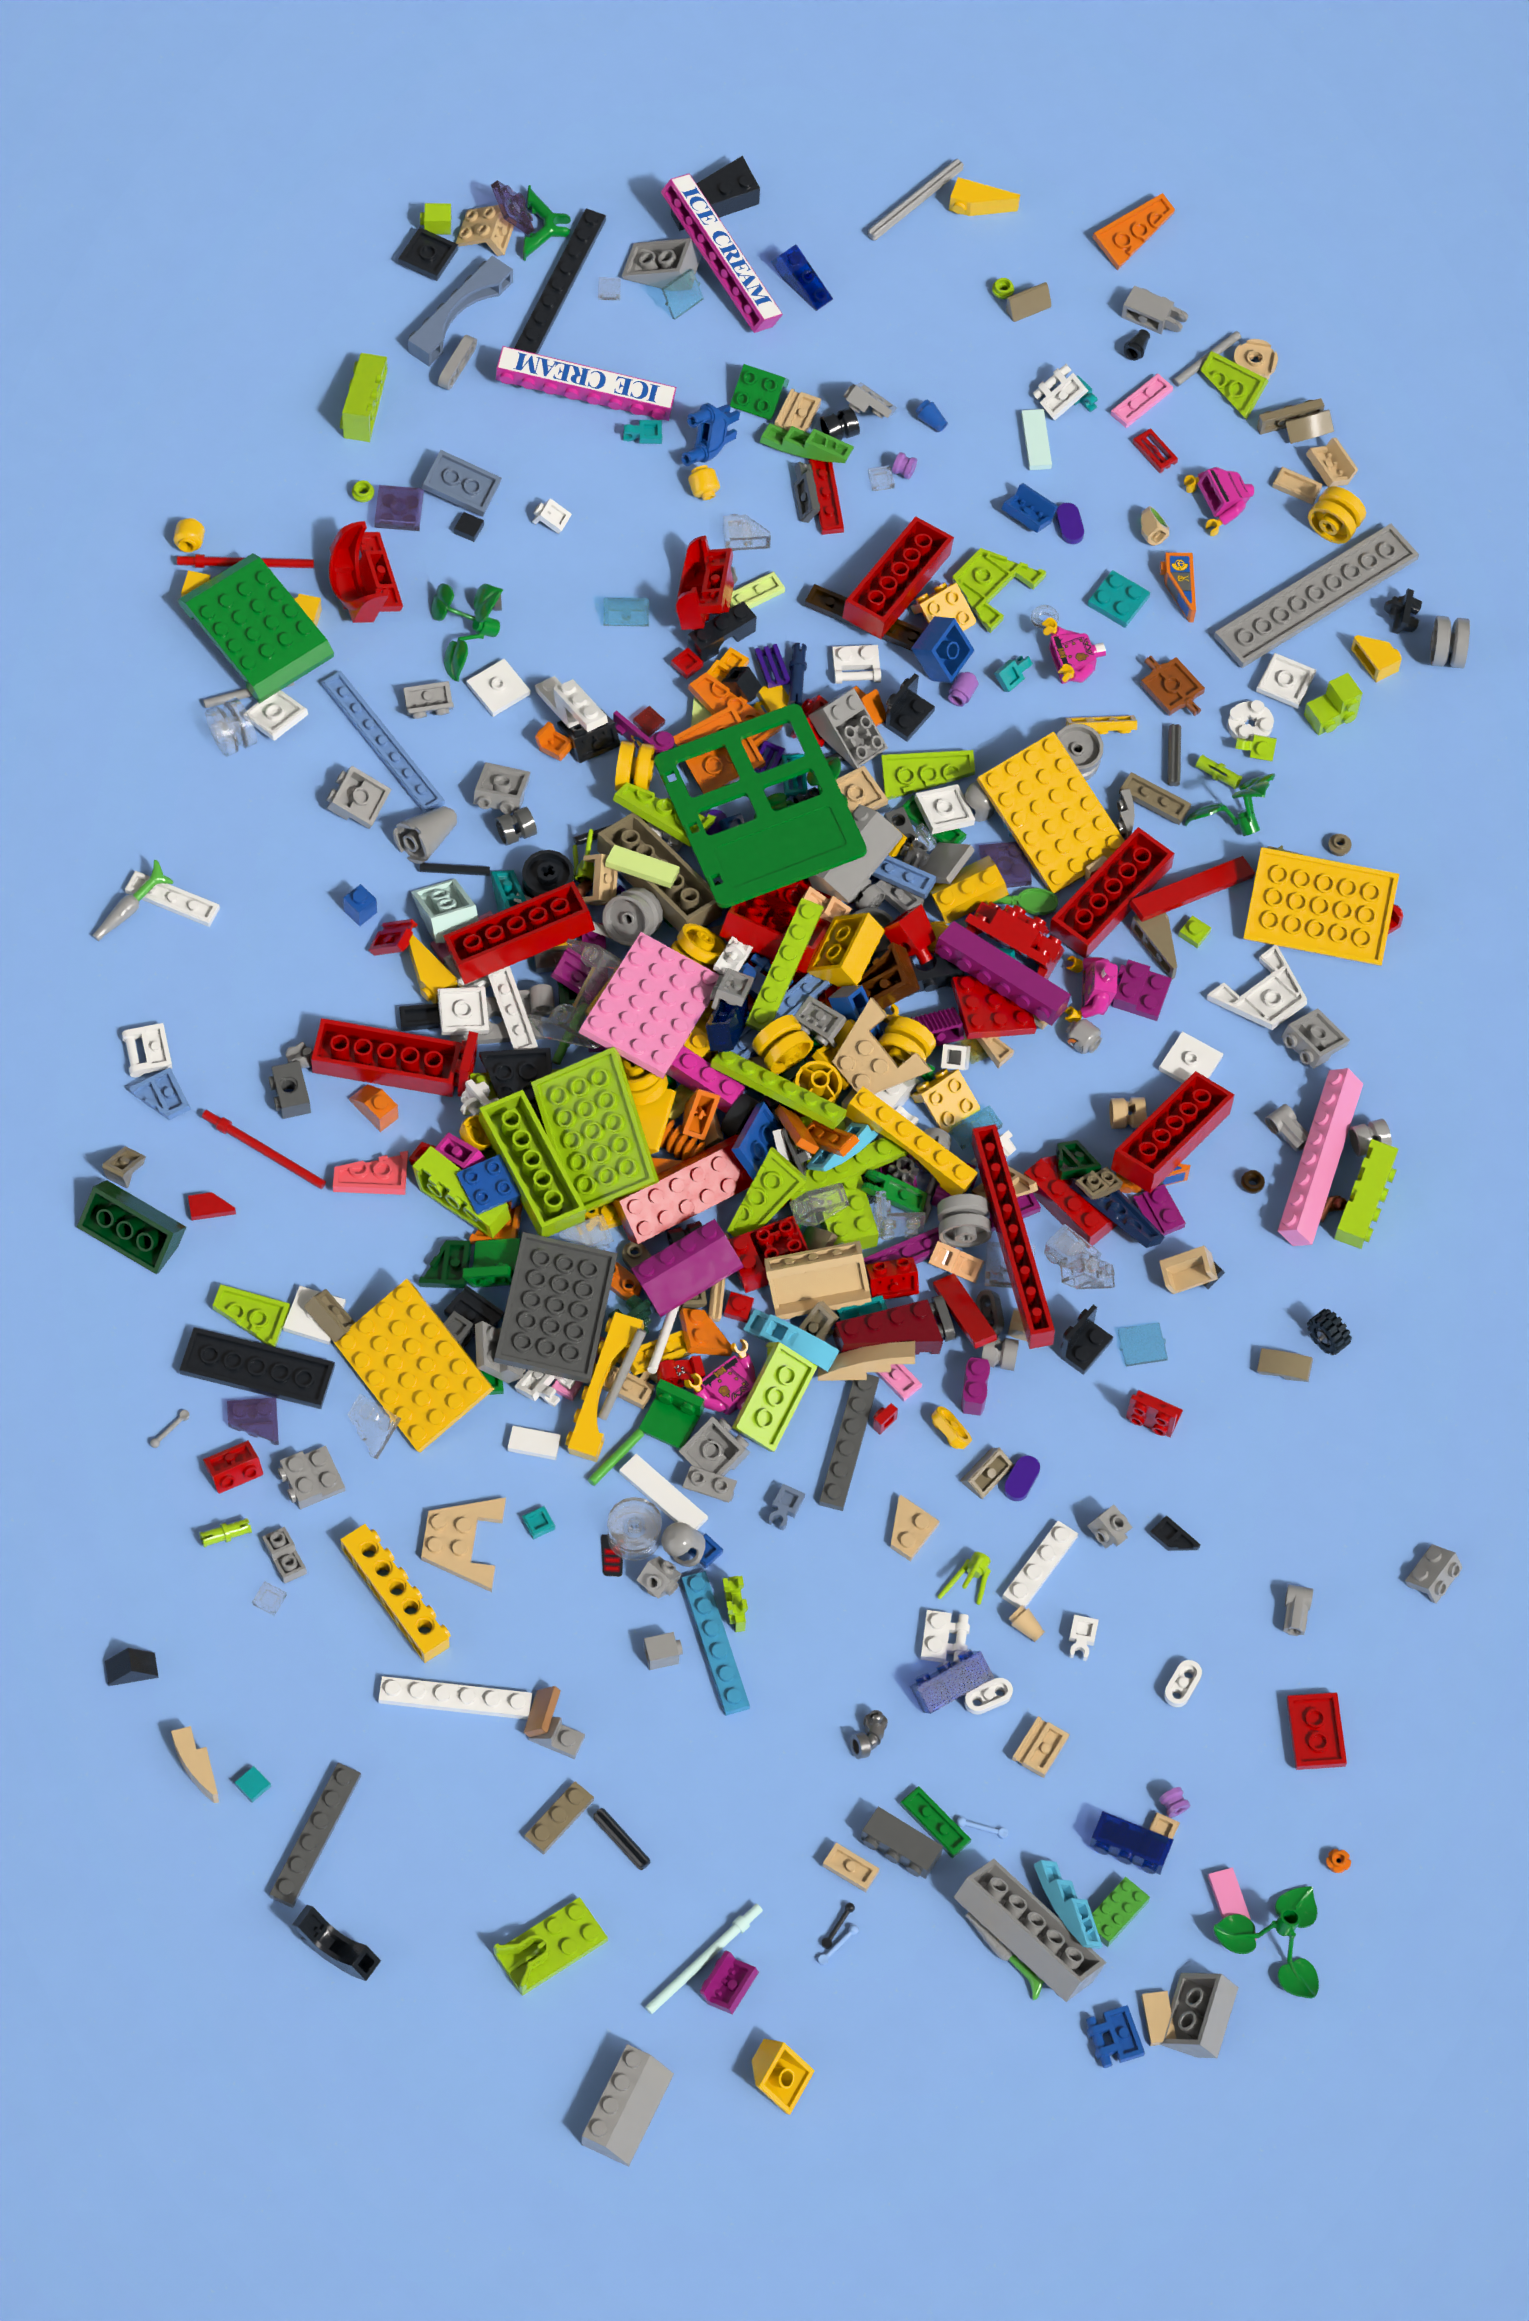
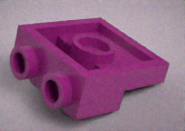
M1128 959L1126 965H1121L1117 978H1120L1121 981L1119 985L1117 984V993L1114 997L1113 1007L1157 1021L1172 978L1151 972V966Z

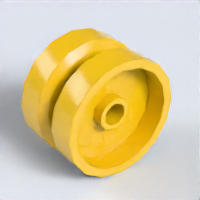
M1337 486L1325 489L1318 502L1313 505L1308 513L1309 524L1314 531L1322 538L1337 544L1348 542L1354 535L1356 528L1361 525L1366 517L1365 506L1360 499L1350 491Z
M621 741L615 776V791H618L626 782L631 784L632 779H634V785L649 791L654 771V745L642 743L639 747L638 755L635 757L636 747L634 742Z
M689 923L682 927L677 936V941H674L670 948L716 972L713 970V967L725 949L726 944L709 929Z
M791 1014L782 1016L763 1028L754 1038L752 1048L759 1057L764 1058V1064L769 1071L779 1074L787 1071L804 1059L811 1051L814 1042L805 1031H801V1024Z
M903 1016L893 1017L887 1024L885 1033L878 1040L898 1066H901L915 1053H918L926 1062V1058L936 1046L933 1034L925 1026Z
M620 1056L635 1105L642 1106L652 1103L664 1094L668 1086L667 1075L662 1079Z

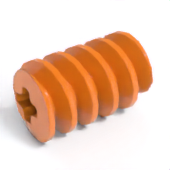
M673 1119L667 1123L660 1145L661 1148H666L670 1154L674 1153V1157L676 1159L681 1158V1161L704 1151L705 1141L697 1145L698 1138L693 1137L689 1139L688 1135L681 1133L682 1125H679L676 1129L674 1128L676 1120Z

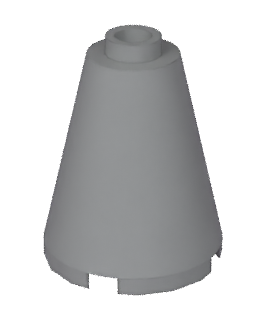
M442 806L401 821L396 825V829L393 830L394 841L401 853L405 851L410 855L407 857L408 860L416 864H422L430 858L456 826L457 815L453 809Z

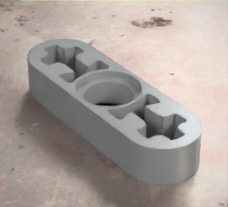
M465 335L442 370L438 386L447 390L453 387L476 349V338Z

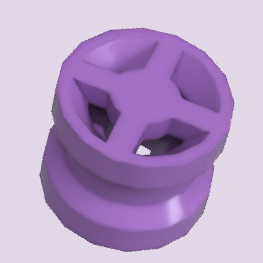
M900 452L893 464L892 473L903 474L904 478L910 479L916 468L917 458H908L905 453Z
M1181 1787L1173 1788L1159 1798L1160 1803L1167 1808L1166 1813L1169 1818L1180 1815L1191 1806L1189 1801L1182 1796L1183 1791Z

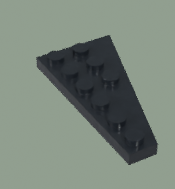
M538 1048L479 1052V1057L497 1097L502 1099L523 1090L546 1133L531 1082L552 1073L551 1049Z

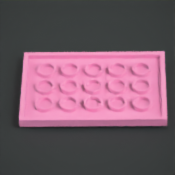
M641 932L584 1021L579 1033L607 1049L615 1047L620 1056L663 1079L712 1000L710 996L714 985L716 986L719 974Z

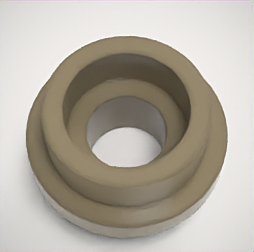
M1335 834L1329 839L1328 847L1333 855L1344 856L1351 850L1352 843L1346 835Z

